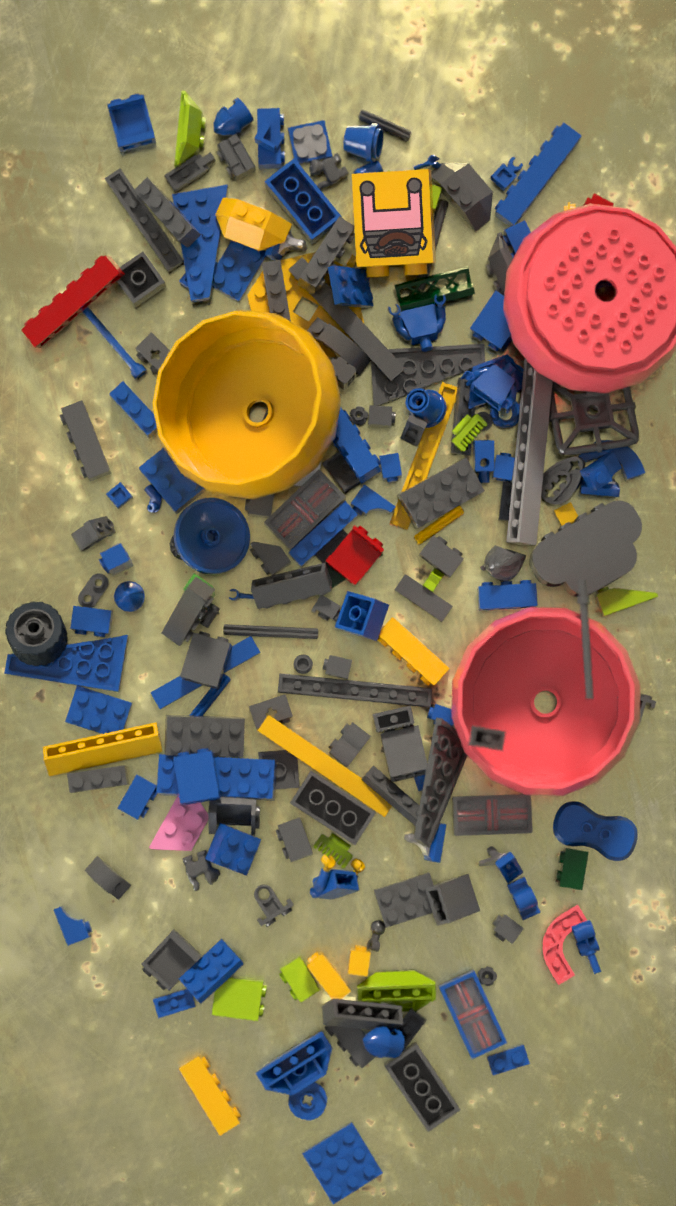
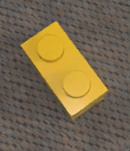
M355 945V948H351L348 974L368 976L371 952L367 950L366 946Z

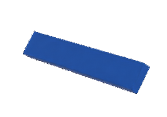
M251 636L232 646L224 673L260 653ZM179 676L150 693L159 709H162L203 685L182 680Z

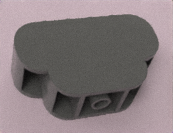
M620 500L612 501L605 506L601 503L591 510V514L588 515L585 512L574 520L575 523L571 524L568 522L559 527V532L556 534L552 531L543 536L542 542L532 551L529 560L530 568L536 579L547 587L562 585L567 593L577 597L579 596L578 580H586L587 595H591L627 574L636 564L637 551L633 542L639 538L642 531V522L634 507Z

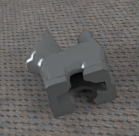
M338 153L323 161L316 159L311 161L309 167L310 176H316L324 172L327 179L317 185L320 190L334 185L341 178L349 175L345 166L341 169L337 168L336 165L342 161Z
M206 850L196 853L198 861H192V855L183 858L189 882L193 885L194 891L199 890V883L196 877L201 874H205V880L210 885H213L220 876L219 869L213 868L211 862L205 859L207 855Z

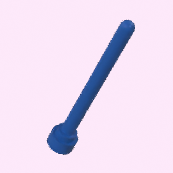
M87 307L83 311L85 316L127 363L134 379H140L147 372V369L131 358L89 307Z

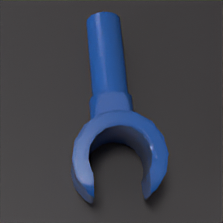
M431 155L426 162L413 166L414 170L429 166L437 169L441 167V164L436 162L440 158L436 155Z
M236 589L229 590L237 593V596L229 598L230 600L237 601L240 598L254 599L252 594L240 593Z

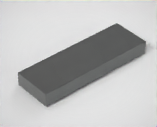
M406 574L395 588L396 592L441 622L453 607Z

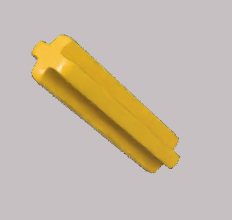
M460 505L420 531L414 536L415 541L418 544H422L464 514Z

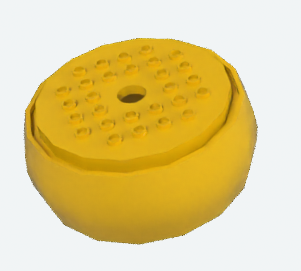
M237 310L201 321L175 342L158 371L152 405L160 443L185 477L213 494L256 499L290 489L319 466L336 436L341 398L334 366L310 332L278 314ZM257 402H264L268 406L267 417L262 422H252L249 416L250 408Z

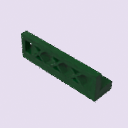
M468 266L394 285L398 306L401 311L436 304L434 300L435 294L438 302L443 300V294L446 301L475 294ZM465 273L466 281L457 282L454 280L458 274ZM445 278L448 280L447 284L443 287L436 285L439 279ZM423 283L430 285L427 291L421 292L418 290L419 286ZM409 288L412 290L408 296L401 297L400 289Z

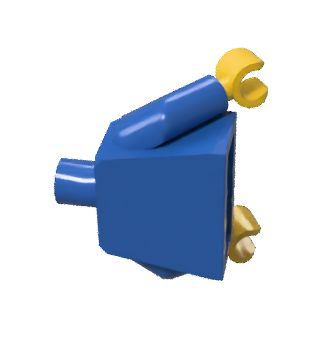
M326 855L321 858L324 868L321 869L319 876L313 879L314 887L310 889V894L313 898L332 900L359 891L358 873L365 869V864L360 859L355 858L351 862V866L354 868L353 872L332 869L335 867L336 861L331 855L329 858Z

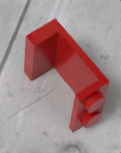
M355 525L336 550L325 560L326 564L353 586L358 584L384 552L382 542L377 538L372 540L367 536L369 532L362 526L356 527Z

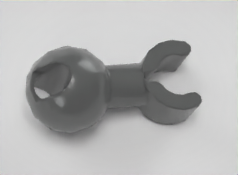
M380 920L374 921L371 924L373 934L367 943V949L377 952L380 949V935L386 930L385 924Z

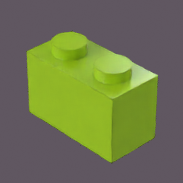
M301 956L280 968L281 973L279 975L284 984L289 983L292 989L289 992L295 1001L298 999L301 1003L320 991V987Z

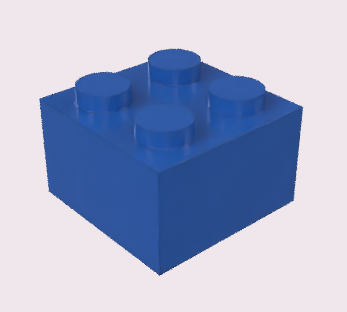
M347 591L335 628L377 641L389 605L377 599Z
M219 823L205 859L247 876L261 839Z

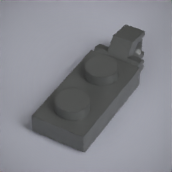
M211 152L204 157L201 154L195 155L179 167L165 174L164 177L173 191L177 192L205 174L210 169L208 166L216 160Z

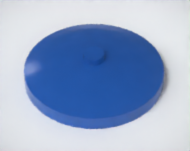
M203 498L191 503L179 515L174 528V543L178 554L189 567L200 573L215 575L231 570L243 560L250 544V531L244 515L233 504L219 498Z

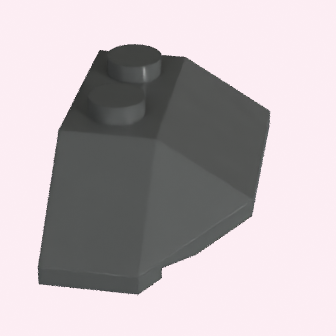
M441 163V167L431 171L432 182L442 188L443 195L475 233L490 221L493 191L469 163Z
M500 232L496 236L485 266L488 274L494 277L493 285L495 290L504 295L506 272L513 257L502 232Z

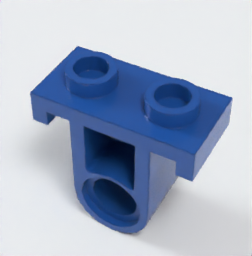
M525 877L507 884L522 920L541 913L537 906L538 902L534 892L528 886Z

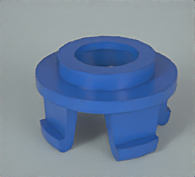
M516 401L511 407L512 417L508 420L501 419L498 415L499 411L491 406L490 415L493 423L501 428L515 426L519 421L520 403Z

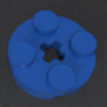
M313 1082L298 1093L289 1095V1108L298 1118L314 1120L321 1116L326 1108V1092L320 1084ZM305 1095L313 1097L311 1105L303 1104L302 1101Z

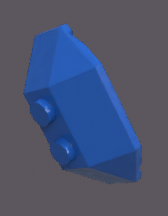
M321 1031L258 1070L256 1075L265 1090L294 1095L326 1075L332 1046Z

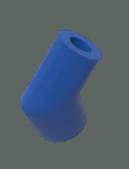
M150 484L144 489L150 497L147 510L151 513H156L161 507L162 497Z

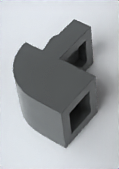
M98 856L85 869V872L100 887L118 900L131 886L128 881L116 873L110 865Z

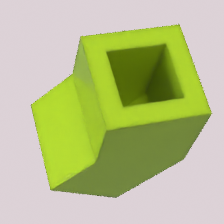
M434 568L423 586L433 592L445 574Z

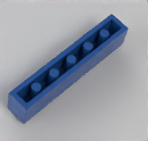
M563 122L560 127L558 125L551 133L553 136L549 142L546 140L540 147L541 153L538 157L536 155L533 156L528 163L530 165L528 170H523L517 178L519 182L516 186L511 185L506 192L508 195L504 201L501 199L494 208L497 210L495 217L509 227L519 222L579 143L582 135Z

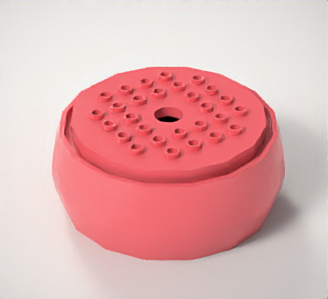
M588 204L552 215L523 239L506 272L503 311L514 345L537 373L568 390L609 393L643 383L666 364L676 350V246L659 225L627 208ZM608 281L615 287L616 295L612 301L603 302L596 297L595 286L598 282Z
M525 608L493 621L467 646L452 680L451 718L464 752L490 780L524 795L564 796L598 783L626 756L640 723L641 684L627 649L600 622L589 618L594 699H586L581 616L579 613L568 608ZM542 691L553 693L557 699L556 708L548 714L539 712L534 705L536 695ZM478 726L506 731L503 751L470 746L471 727Z

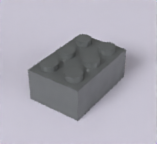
M429 872L374 889L386 928L433 913L425 888L433 886Z

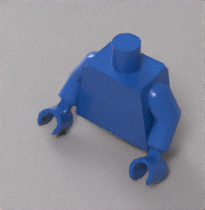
M435 294L434 300L437 306L431 304L400 312V307L395 304L396 312L392 313L390 307L387 309L393 315L392 320L396 332L405 340L410 341L411 345L420 344L423 352L433 349L431 341L438 339V334L442 332L446 321L445 306H443L446 301L444 294L441 302L436 300L437 296Z
M507 363L503 369L493 365L473 372L465 371L460 378L461 380L466 379L468 381L466 383L467 386L472 383L471 391L499 412L502 408L507 409L506 413H509L511 407L516 402V380L511 376L516 369L510 363Z

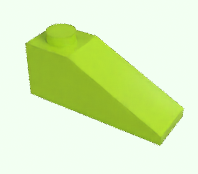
M607 586L599 589L598 594L594 597L601 616L605 617L658 597V594L620 588L609 589Z

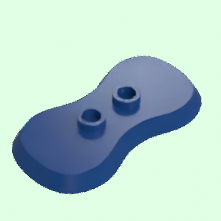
M576 801L563 804L557 811L553 823V833L562 844L593 848L612 861L627 859L634 851L637 843V828L631 820L622 816L599 815L585 804Z

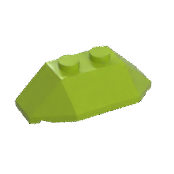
M181 91L175 168L193 156H197L200 153V147H204V136H201L202 129L206 128V118L203 117L202 110L186 91Z
M416 971L376 972L357 985L358 1001L402 1006V1012H408L411 1008L418 1011L428 1003L436 1000V982Z

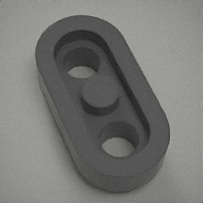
M101 573L94 574L78 596L79 604L82 607H95L108 589V578ZM96 580H102V585L96 586ZM86 595L91 596V600L89 602H85L84 600Z

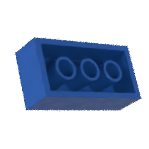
M295 158L264 181L265 188L312 245L331 230L339 216L342 218Z

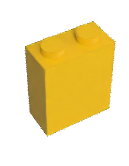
M316 951L307 958L309 961L307 967L332 999H342L351 992V988L323 952L318 954Z

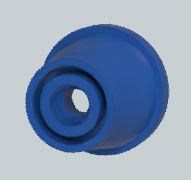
M375 123L365 126H348L343 141L344 151L365 158L368 162H374L380 157L382 151L383 129L380 127V124Z
M416 388L410 391L406 397L405 403L409 414L414 417H420L423 421L427 422L426 428L439 424L446 414V401L437 391Z

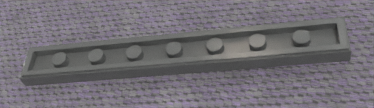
M302 257L288 269L297 281L308 265V262ZM326 282L321 289L316 290L314 295L308 292L390 382L405 370V367L348 306L334 304L332 288Z
M279 673L278 693L431 707L432 688Z

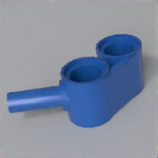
M587 920L571 926L581 957L588 956L594 974L600 973L601 969L595 956L596 951L600 949L591 921Z

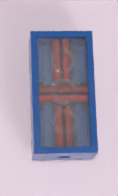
M474 970L438 986L471 1059L507 1044Z

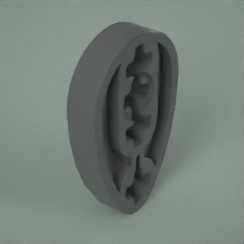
M575 456L563 459L543 473L541 497L546 502L562 504L573 497L583 479L580 470L585 468L583 458ZM573 461H574V462H576V461H579V462H580V463L578 464V466L580 467L579 469L576 468V469H573V470H572V467H573V465H574V464L572 463ZM566 475L567 483H561L559 485L561 489L553 492L555 496L548 497L549 492L547 489H553V483H558L561 480L559 476Z

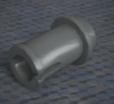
M212 603L206 609L207 612L202 619L199 620L201 621L200 624L209 628L220 610L219 607Z

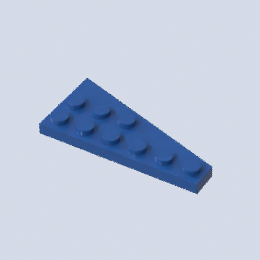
M228 184L172 194L174 205L201 234L188 248L181 243L191 303L210 300L221 235L216 212L222 198H226Z
M128 635L66 645L60 657L44 666L27 665L21 662L14 654H8L4 674L119 692Z

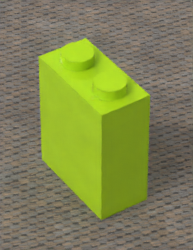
M231 976L214 993L212 1015L258 1021L259 1017H263L264 1005L260 1004L261 997L266 995L267 986L263 985L264 981Z

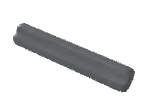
M364 109L359 113V120L370 125L373 123L380 124L383 131L408 141L411 136L410 130Z

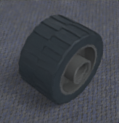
M40 601L24 603L10 614L6 622L5 634L14 655L27 665H48V663L54 662L60 657L66 648L68 640L67 630L58 611L50 604Z

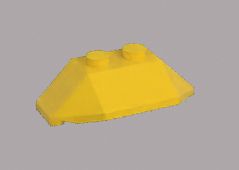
M222 198L216 212V218L224 238L258 251L286 242L292 227L290 222L278 215L238 199Z

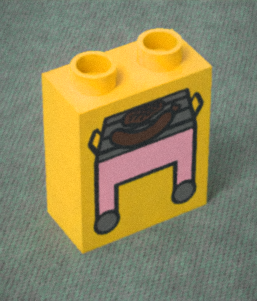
M429 169L352 174L357 267L366 268L367 278L388 277L389 266L404 265L405 275L427 274V264H436L431 171Z

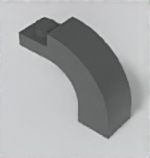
M318 317L307 330L316 341L328 348L337 357L341 356L347 361V364H351L356 368V374L358 375L361 374L371 361L345 334Z

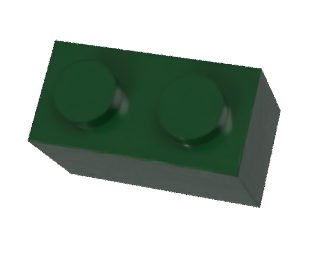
M564 848L563 851H560L558 862L561 863L560 871L557 870L555 882H558V886L583 890L589 852Z

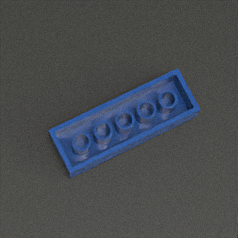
M159 754L157 794L179 796L173 757L178 756ZM215 757L221 797L275 801L277 762L275 760Z

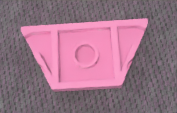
M177 796L149 848L192 851L208 822V813L202 804L181 805L180 798Z

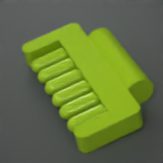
M466 414L452 430V433L456 435L452 439V443L460 451H466L468 444H471L470 440L473 441L474 437H477L473 430L479 434L480 430H483V427L488 425L487 422L479 414H474L472 417Z
M333 832L329 838L321 834L313 846L315 849L319 846L318 851L322 850V854L326 853L327 857L330 854L333 858L335 857L334 860L338 861V865L342 864V868H345L353 857L348 852L351 845Z

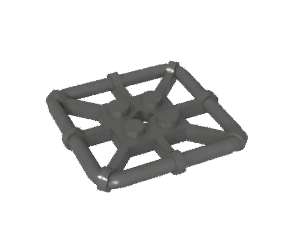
M553 381L549 421L552 422L555 444L559 450L558 453L561 455H575L595 451L601 453L603 450L637 444L639 441V429L635 414L636 404L633 402L630 386L623 388L625 403L611 405L609 397L611 392H586L573 395ZM553 391L571 401L572 411L557 413ZM590 408L598 411L595 415L588 413ZM627 411L631 432L614 421L613 412ZM574 418L576 428L563 444L559 421ZM612 428L627 439L601 443L599 430ZM594 432L596 444L569 447L579 433Z

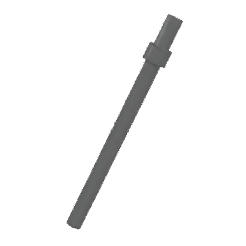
M578 580L579 596H577L578 604H580L586 699H594L588 616L590 600L589 595H587L586 580Z

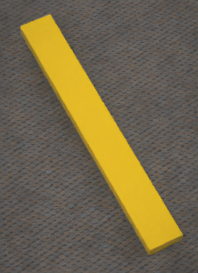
M442 382L438 393L446 401V414L439 424L425 428L401 492L427 478L456 401L457 387ZM398 500L390 524L408 530L411 520L400 500Z
M267 715L257 730L258 732L383 817L387 815L392 805L367 785L361 777L270 715Z

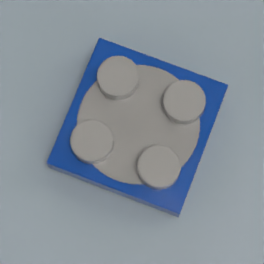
M325 120L288 127L293 156L300 165L310 163L313 159L320 161L332 157Z

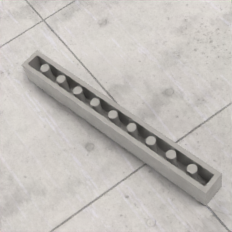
M526 359L524 362L506 542L530 546L537 543L553 381L537 373Z

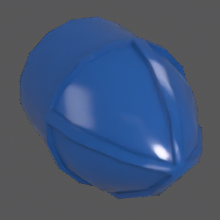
M239 98L233 100L234 105L227 109L223 106L218 111L213 123L214 133L222 136L235 135L254 121L252 114Z
M125 581L116 588L114 601L123 611L134 612L144 604V590L136 582Z
M380 1026L368 1032L363 1037V1043L366 1050L377 1058H397L403 1051L404 1037L399 1029H388L385 1026ZM395 1031L397 1035H391V1032Z

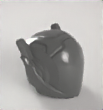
M494 545L485 557V564L480 568L482 571L487 570L495 579L509 581L521 570L526 555Z

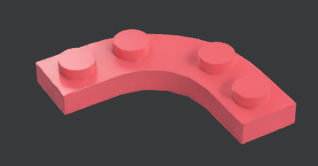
M578 905L556 917L548 926L543 937V958L558 985L575 976L562 950L566 936L572 931L571 926L587 921Z

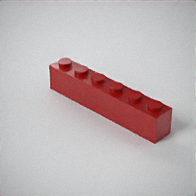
M102 255L94 261V266L90 269H85L77 281L74 280L66 286L67 290L62 294L59 293L54 296L53 302L50 305L42 307L35 318H30L25 322V327L21 331L35 348H42L125 275L111 256Z

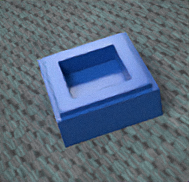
M121 482L106 493L118 509L133 498Z

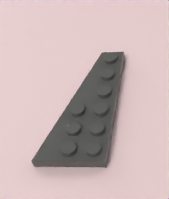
M484 344L434 346L432 350L423 352L421 347L388 349L405 367V370L390 382L371 361L373 405L380 406L409 394L413 389H423L468 371L473 366L484 363Z
M437 717L414 834V840L428 848L432 844L467 758L456 729L442 718Z

